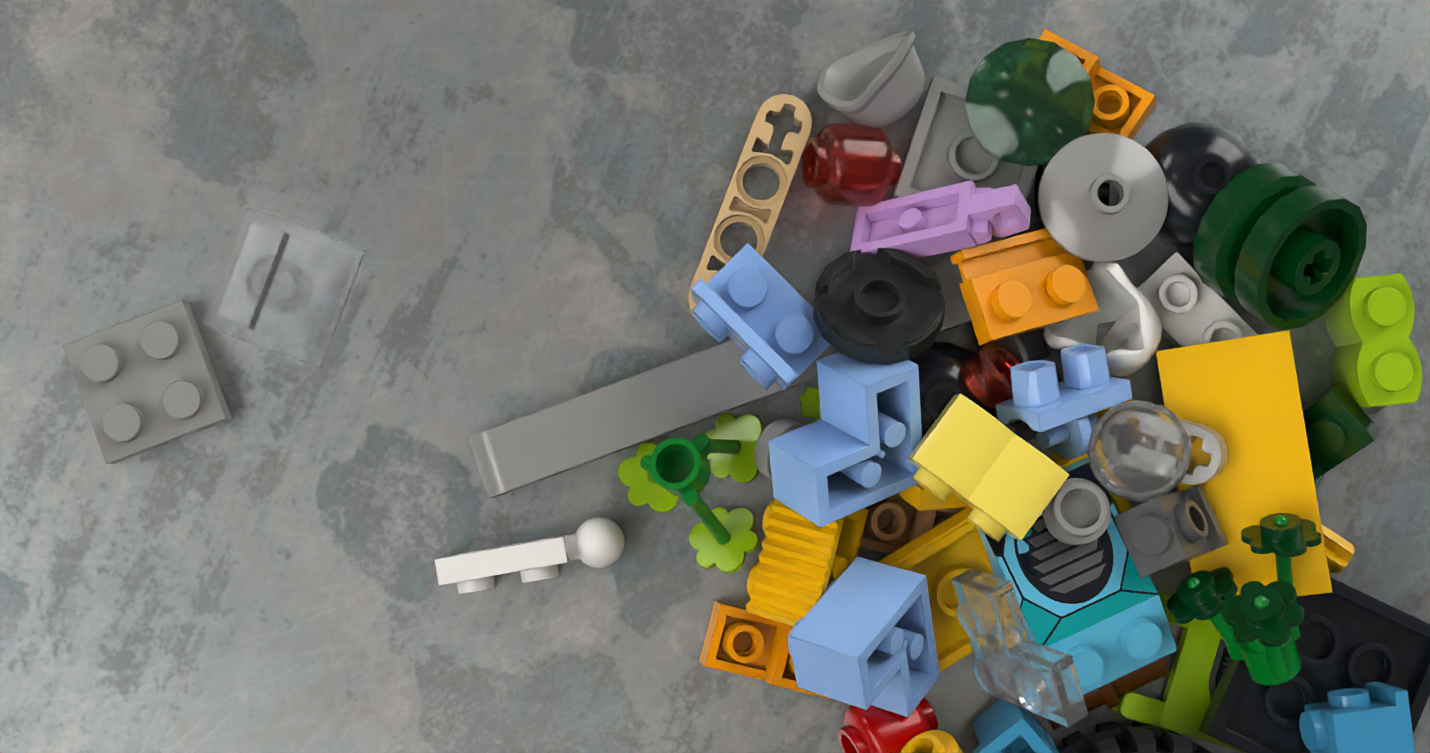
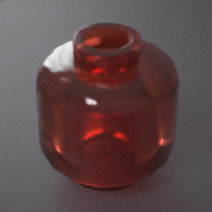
M829 123L818 132L816 138L810 137L806 143L802 165L804 183L807 188H813L814 193L822 203L871 207L878 204L884 198L889 186L897 184L901 172L900 153L897 148H891L888 135L882 128L860 124Z

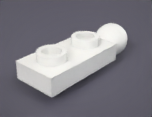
M1178 252L1173 254L1137 288L1154 306L1162 324L1161 334L1174 348L1258 335L1216 291L1202 283L1197 272Z
M594 517L583 522L576 533L572 535L567 534L435 559L439 585L457 583L458 594L495 588V575L520 571L522 583L560 576L558 564L567 563L572 560L580 559L590 567L605 568L619 560L624 551L625 538L617 523L605 517Z

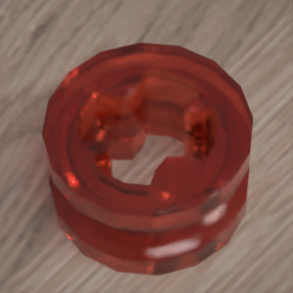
M988 342L981 348L979 355L970 356L962 364V374L965 383L973 395L984 405L995 409V404L1007 401L1009 395L1013 396L1010 367L1020 363L1012 352L1003 345L996 342Z

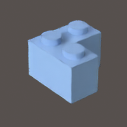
M839 352L817 360L821 419L768 440L773 497L815 525L823 527L917 485L918 483L912 477L919 468L907 458L922 439L918 364L910 360L890 365L863 363Z
M857 556L841 576L830 583L826 593L804 618L799 619L794 624L788 635V650L792 656L797 687L865 710L872 705L909 717L940 677L926 575Z

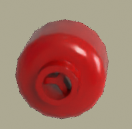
M925 698L921 700L909 717L872 705L867 710L850 705L844 712V727L838 730V738L844 753H900L905 744L913 737L926 731L937 730L938 721L931 705Z

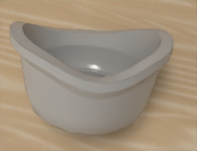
M912 30L894 34L835 58L826 65L817 82L819 96L828 106L839 110L852 122L865 129L887 127L898 122L916 106L922 96L926 83L921 62L914 48L916 35Z

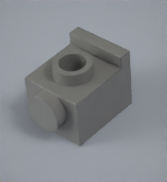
M1201 484L1194 485L1186 490L1157 496L1113 517L1140 578L1175 568L1229 544Z

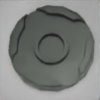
M878 248L877 254L860 255L861 249L847 252L828 264L816 282L813 318L821 336L839 353L863 363L890 365L913 359L933 345L943 326L945 300L941 294L942 285L936 273L922 261L898 250Z

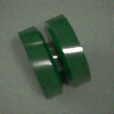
M1278 162L1257 164L1237 174L1217 193L1201 219L1194 241V268L1203 284L1222 296L1241 304L1243 309L1279 330L1301 328L1321 317L1342 297L1358 271L1366 249L1367 223L1360 207L1321 185L1317 186L1314 182Z

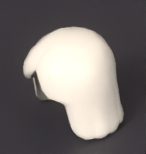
M1116 261L1107 263L1094 262L1085 267L1099 310L1080 318L1044 327L1043 338L1050 347L1058 350L1083 343L1096 345L1097 325L1099 323L1116 321L1099 346L1105 347L1110 376H1128L1143 368L1157 351L1162 332L1160 317L1152 303L1131 283Z

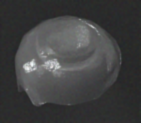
M1134 400L1112 406L1094 423L1087 447V454L1094 476L1106 490L1115 496L1140 503L1166 496L1184 480L1192 460V444L1186 429L1172 410L1162 405H1155L1152 402Z

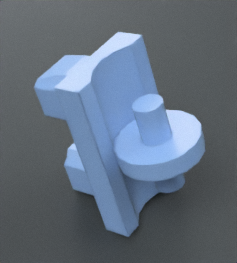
M1083 343L1062 349L1060 355L1064 381L1061 382L1057 380L1055 362L1035 360L1010 367L1013 398L995 404L998 420L1004 425L1018 420L1025 422L1033 431H1037V441L1042 448L1052 447L1060 456L1066 459H1074L1087 453L1092 444V431L1099 428V419L1095 412L1132 399L1130 380L1110 377L1104 346Z

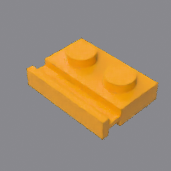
M1046 228L963 249L950 256L952 265H958L963 282L959 286L979 346L1080 318L1099 310L1083 260L1061 248L1052 239Z

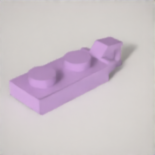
M972 180L860 206L857 209L850 252L861 249L860 255L877 254L878 248L898 250L916 258H923L974 247L977 244L983 245L991 241L992 235L1004 238L1029 229L1031 208L1019 191L1017 184L997 189L977 188Z

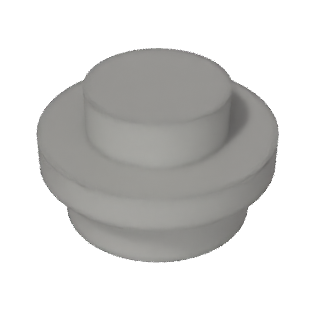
M1082 478L1066 479L1042 514L1047 529L1056 539L1069 545H1085L1093 542L1105 532L1110 522L1111 508L1106 494L1095 483Z

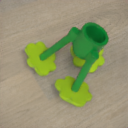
M723 413L716 420V429H710L705 434L700 433L696 435L691 442L678 437L666 439L657 446L651 442H644L637 448V457L624 459L618 468L620 481L630 488L628 499L636 507H642L648 503L655 512L661 514L668 513L676 507L678 497H682L683 502L701 520L700 523L691 529L689 542L698 551L696 560L704 569H711L717 566L723 573H736L744 566L746 554L754 552L759 546V538L753 532L756 521L750 510L742 507L735 508L729 513L723 507H715L711 510L702 499L700 493L708 483L711 471L718 478L731 476L732 479L739 483H749L756 479L759 470L755 464L754 451L764 426L761 419L754 414H742L736 418L733 414ZM707 458H709V459L712 460L711 469H710V462H709V460H708Z

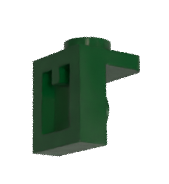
M1337 382L1302 405L1315 489L1318 488L1326 472L1374 442L1381 430Z

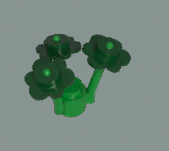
M1290 513L1267 515L1261 519L1260 525L1248 526L1241 531V540L1250 545L1252 552L1257 554L1273 552L1275 554L1277 581L1271 582L1266 586L1259 581H1250L1241 587V595H1235L1238 591V586L1233 581L1234 575L1229 568L1220 567L1211 572L1203 570L1187 576L1177 587L1176 593L1167 601V608L1174 614V618L1179 624L1189 623L1194 618L1201 621L1210 619L1224 639L1230 658L1232 660H1244L1250 678L1256 683L1266 686L1285 683L1294 678L1301 669L1302 663L1295 641L1301 636L1298 625L1304 621L1305 613L1302 606L1296 603L1298 596L1293 586L1291 557L1302 555L1307 551V547H1314L1321 543V534L1316 531L1314 522L1301 519L1299 516Z

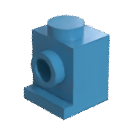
M1380 682L1365 683V689L1347 688L1333 690L1327 693L1328 702L1304 705L1305 711L1300 715L1301 737L1310 753H1415L1408 691Z
M1009 691L972 721L979 745L971 753H1059L1051 735L1012 691Z

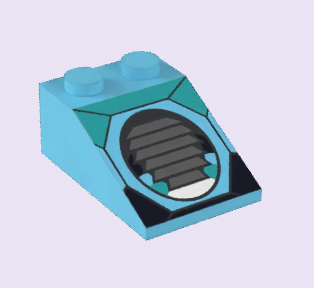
M1088 457L1062 469L1069 474L1067 479L1082 478L1095 483L1103 490L1109 500L1111 508L1109 525L1105 532L1093 542L1085 545H1069L1059 541L1047 529L1042 513L1022 540L1013 539L1005 533L1002 539L997 542L978 529L1032 677L1060 705L1177 651L1159 594L1150 576L1140 578L1113 518L1118 515L1115 505L1093 461Z

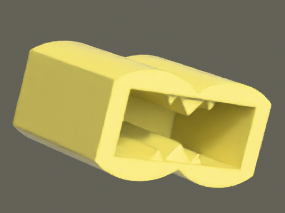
M961 393L952 397L907 458L919 468L912 477L918 484L944 502L951 493L960 498L972 508L966 519L997 542L1002 539L1005 533L1013 539L1022 540L1069 477V474L1054 461L1014 434L999 420Z

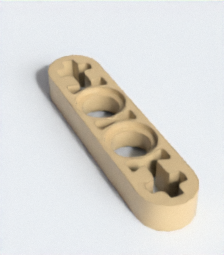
M779 94L772 96L763 102L756 114L689 289L688 304L692 315L694 313L691 310L697 304L692 300L691 287L700 278L708 283L719 272L717 270H708L712 259L722 266H725L732 259L721 248L720 239L725 229L736 224L746 225L751 228L757 238L755 251L764 257L812 127V117L809 108L804 101L794 95ZM783 109L794 113L793 124L801 128L799 134L788 132L780 149L779 155L792 156L789 165H786L772 154L753 152L754 146L757 143L768 150L773 137L774 126L765 121L768 116L779 118ZM753 167H768L778 176L779 189L770 199H753L744 190L743 178Z

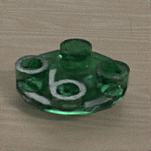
M1034 38L1004 43L986 55L970 77L965 100L969 127L976 136L980 148L987 154L996 156L1004 162L1028 167L1048 163L1061 148L1071 141L1084 136L1090 127L1095 104L1091 78L1078 58L1055 42Z

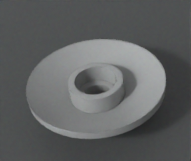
M1095 133L1071 141L1061 148L1048 162L1039 183L1038 207L1047 232L1066 252L1091 262H1115L1128 258L1144 249L1160 231L1168 210L1169 197L1166 178L1159 163L1142 145L1118 134ZM1101 184H1112L1118 190L1119 199L1115 206L1104 205L1099 200L1098 188Z

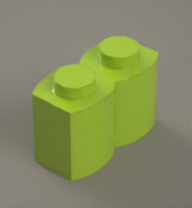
M1402 273L1353 278L1342 297L1324 313L1328 334L1337 347L1331 363L1332 385L1337 382L1360 408L1416 403L1421 392V362L1414 344L1409 339L1415 317L1414 299L1410 286Z

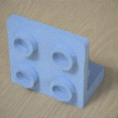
M748 243L708 283L700 278L691 287L692 300L697 304L691 310L694 313L692 317L718 343H721L729 336L745 352L740 357L739 364L766 390L775 382L785 391L830 346L821 336L813 318L814 308Z

